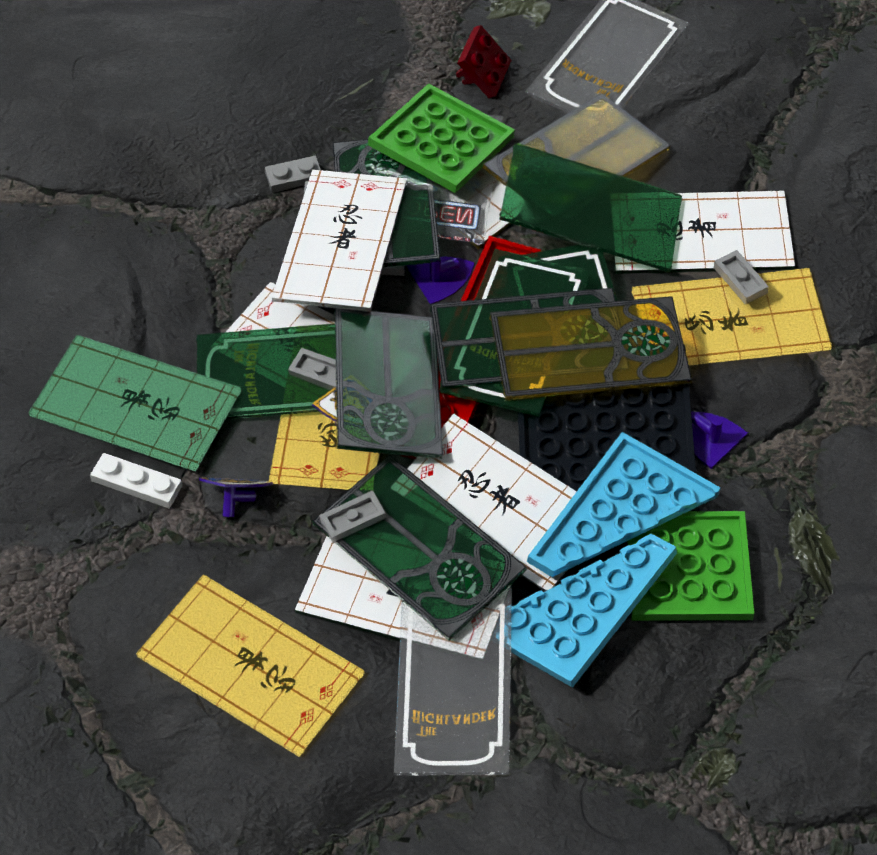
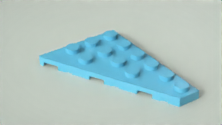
M622 432L528 555L527 562L549 576L554 577L715 499L720 492V487Z
M649 534L638 540L636 544L620 549V553L604 562L599 560L579 570L576 575L567 576L560 580L561 584L545 592L540 590L519 601L517 605L505 608L504 649L573 688L677 554L676 546L653 534ZM500 615L490 641L499 646Z

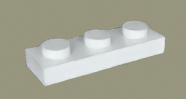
M106 453L102 454L90 474L92 482L169 509L182 488L181 479Z

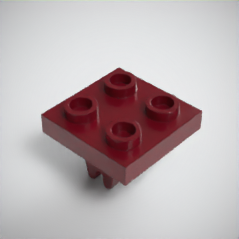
M479 25L473 28L457 62L461 69L457 71L456 77H464L462 80L464 85L475 83L488 98L496 96L512 60L483 26Z

